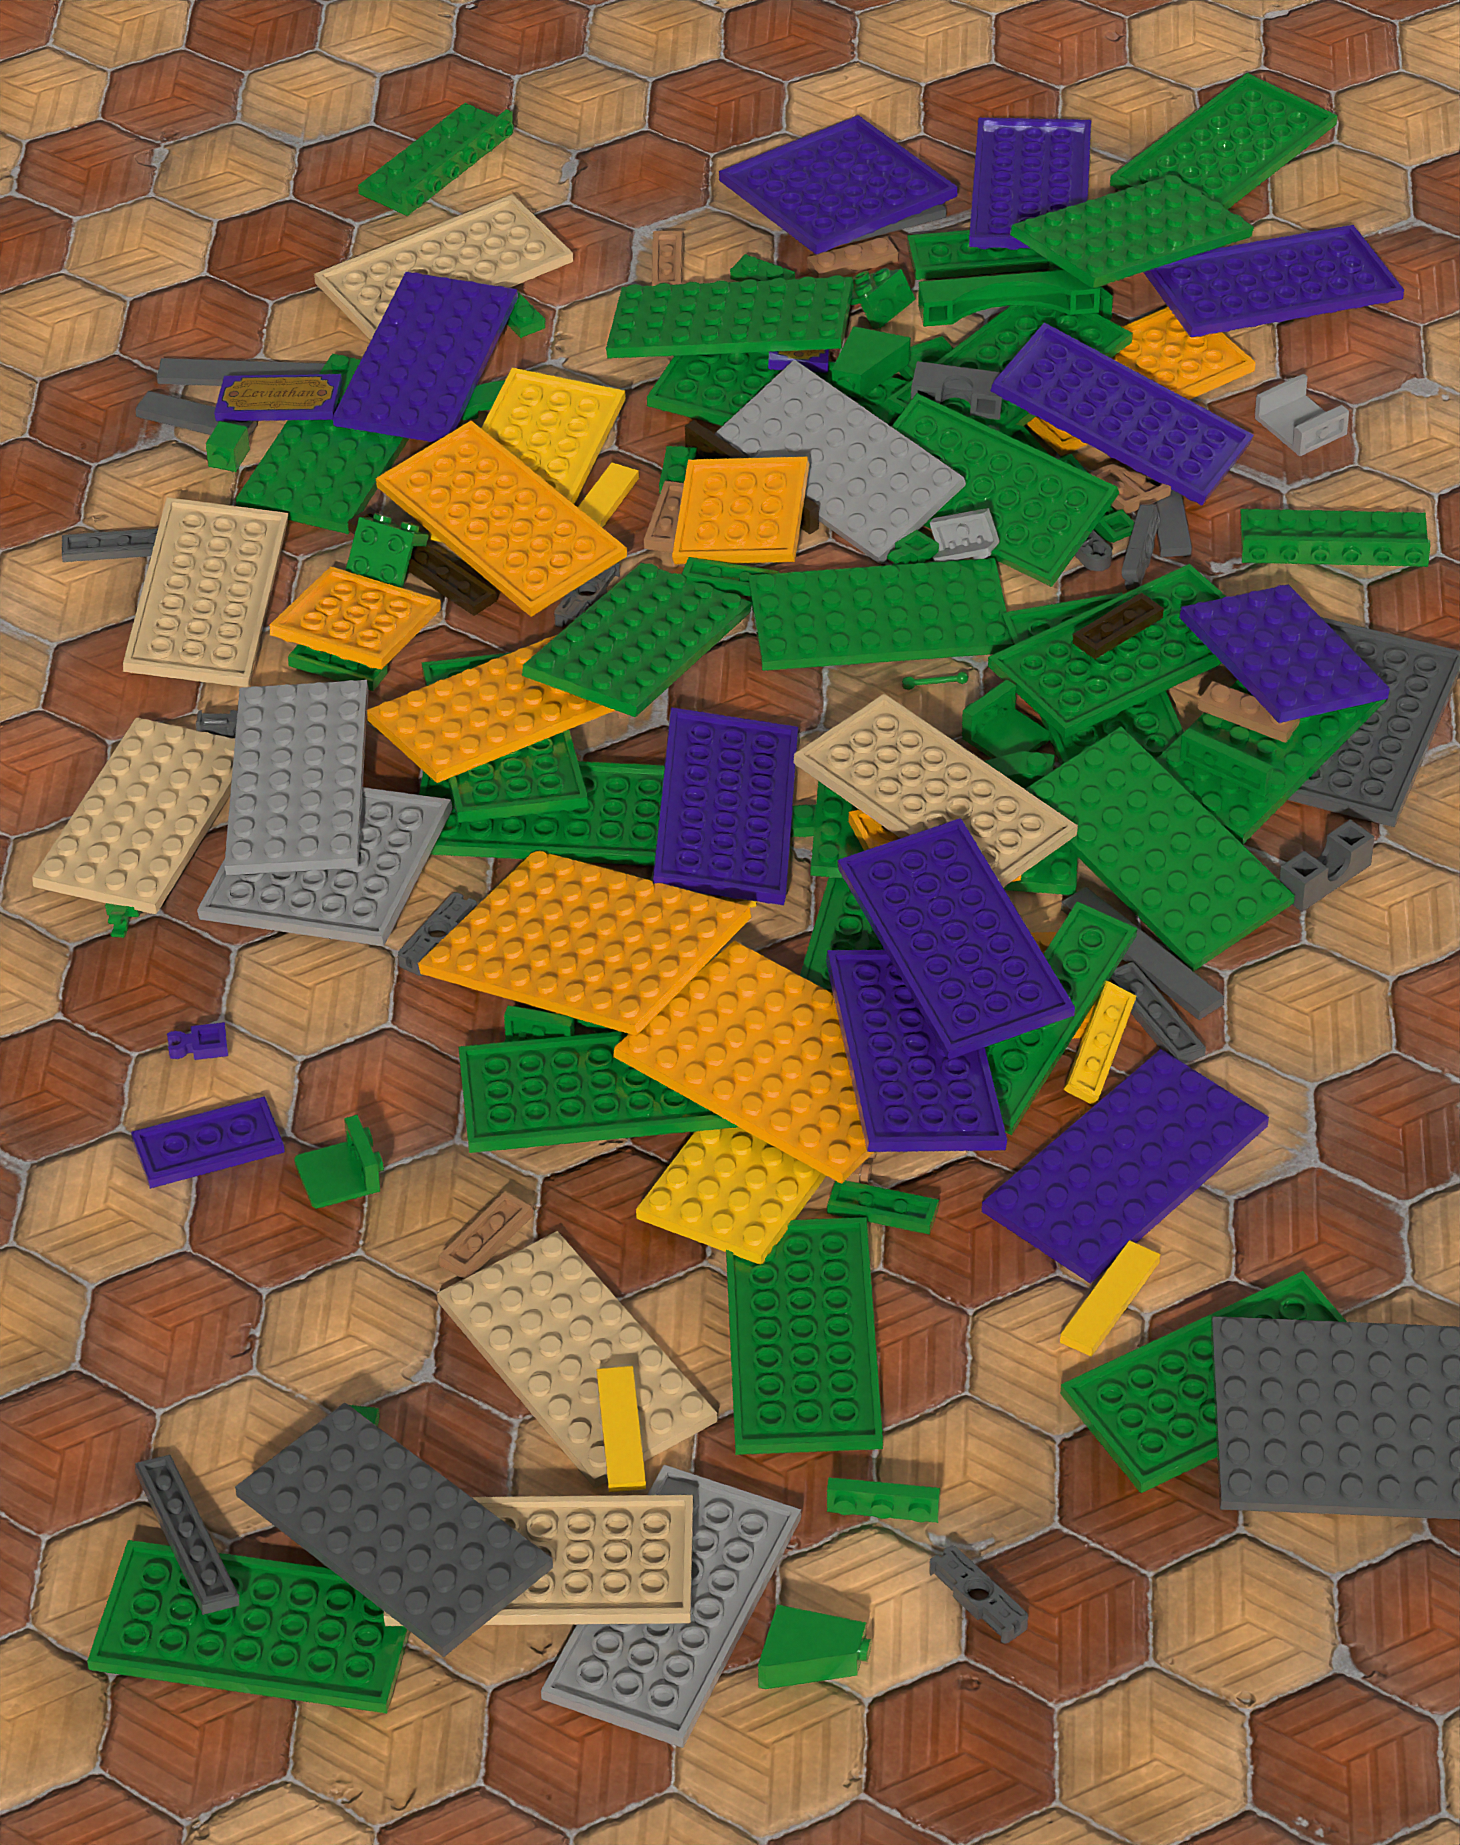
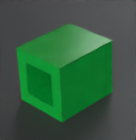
M222 421L218 422L206 442L208 467L237 472L250 450L248 428L246 426Z

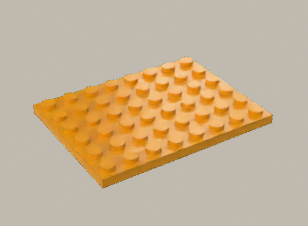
M536 851L531 853L419 961L418 966L420 974L637 1036L752 916L749 906L663 883L653 884L648 879L550 853L546 854L543 851Z
M735 940L701 969L637 1036L628 1034L614 1047V1057L841 1184L874 1153L867 1152L833 993Z

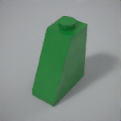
M853 326L832 368V386L846 396L862 398L909 364L911 338Z
M777 1604L758 1664V1688L772 1689L857 1676L861 1661L868 1662L871 1652L872 1639L866 1638V1622Z

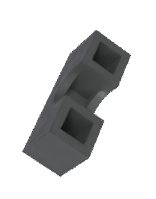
M917 361L912 382L911 400L916 393L941 405L949 398H961L968 401L971 405L970 416H984L985 418L1000 420L1004 399L991 392L990 389L994 380L1001 372Z
M1349 820L1327 835L1325 849L1318 859L1303 851L1282 865L1279 881L1295 895L1294 904L1292 905L1303 912L1369 867L1372 863L1374 836L1352 820Z

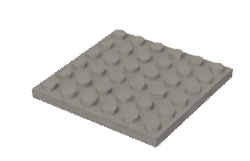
M363 787L358 868L226 875L224 859L197 909L199 919L384 947L453 809L451 799Z

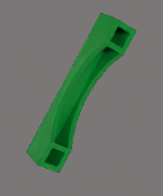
M1065 270L919 282L918 307L923 327L952 325L975 312L1002 306H1037L1057 310L1069 315L1099 313L1100 286L1091 288Z

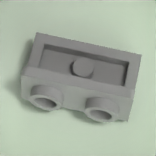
M989 508L933 518L929 523L934 539L939 543V551L933 557L934 562L959 561L973 557L974 560L984 559L991 555L992 550L1000 542Z

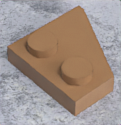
M1109 464L1089 473L1118 487L1119 495L1112 503V506L1117 511L1123 509L1126 514L1138 510L1140 505L1155 503L1171 494V486L1163 483L1160 486L1146 482L1145 475L1129 472L1125 468L1114 464Z

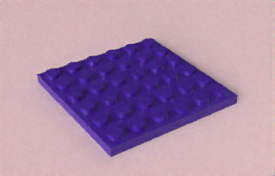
M859 115L719 171L720 182L816 255L958 197L956 185Z

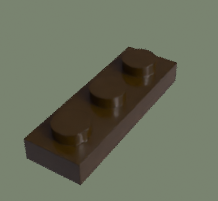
M1140 593L1074 633L1073 644L1093 659H1097L1162 619L1164 608L1143 593Z

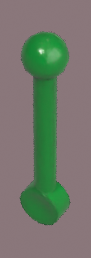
M960 672L955 676L923 679L905 677L902 680V686L904 689L910 690L917 685L949 682L965 684L968 682L969 677L965 672Z

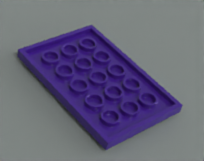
M1289 584L1181 607L1179 618L1278 723L1388 699L1390 688Z

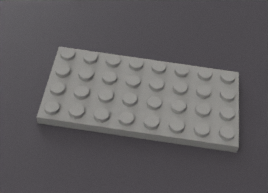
M793 360L715 433L720 439L750 458L808 457L810 465L805 497L819 505V521L880 565L887 560V555L895 550V542L913 531L919 530L966 485L964 477L796 360Z
M367 680L240 688L224 864L226 875L358 868L369 690Z
M663 1465L648 1495H693L691 1623L577 1624L541 1689V1699L683 1748L801 1520V1509Z

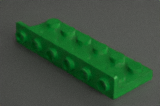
M467 103L462 104L358 185L359 194L405 216L410 215L513 134L512 111L506 109L496 117Z
M1290 509L1240 510L1242 563L1428 567L1431 544L1427 536L1426 513Z

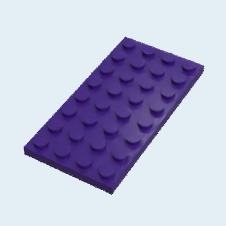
M978 118L969 247H978L980 249L1007 248L1010 250L1030 248L1010 235L1012 224L1045 215L1048 212L1061 210L1068 206H1074L1088 200L1091 120Z
M1354 225L1216 248L1143 272L1190 337H1201L1213 333L1229 332L1231 330L1256 327L1274 322L1402 300L1404 295L1403 287Z
M405 272L333 415V426L434 443L456 430L518 299L517 289Z
M1045 322L994 380L990 389L991 392L1002 397V399L1019 406L1028 413L1043 419L1054 427L1080 439L1083 443L1093 446L1109 457L1117 459L1160 484L1163 483L1171 486L1172 490L1202 506L1250 445L1254 436L1248 431Z
M671 707L652 879L653 884L663 883L700 894L784 905L787 888L795 778L794 754L797 751L798 727Z
M961 818L838 860V870L948 1060L1075 1016L1074 1004Z
M827 950L826 964L867 1152L1006 1150L1007 1136L985 1047L948 1060L885 950Z
M1160 1049L982 1202V1212L1091 1284L1111 1266L1129 1240L1137 1243L1266 1129L1269 1117Z

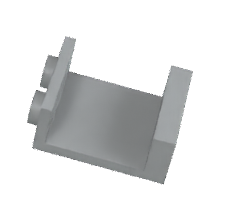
M1301 374L1256 396L1255 419L1298 456H1302L1347 435L1349 410L1343 405L1326 412L1306 396L1308 376L1305 374Z

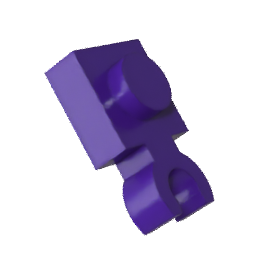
M225 1022L191 1026L190 1034H185L181 1031L167 1033L170 1059H180L189 1053H193L194 1060L228 1056Z

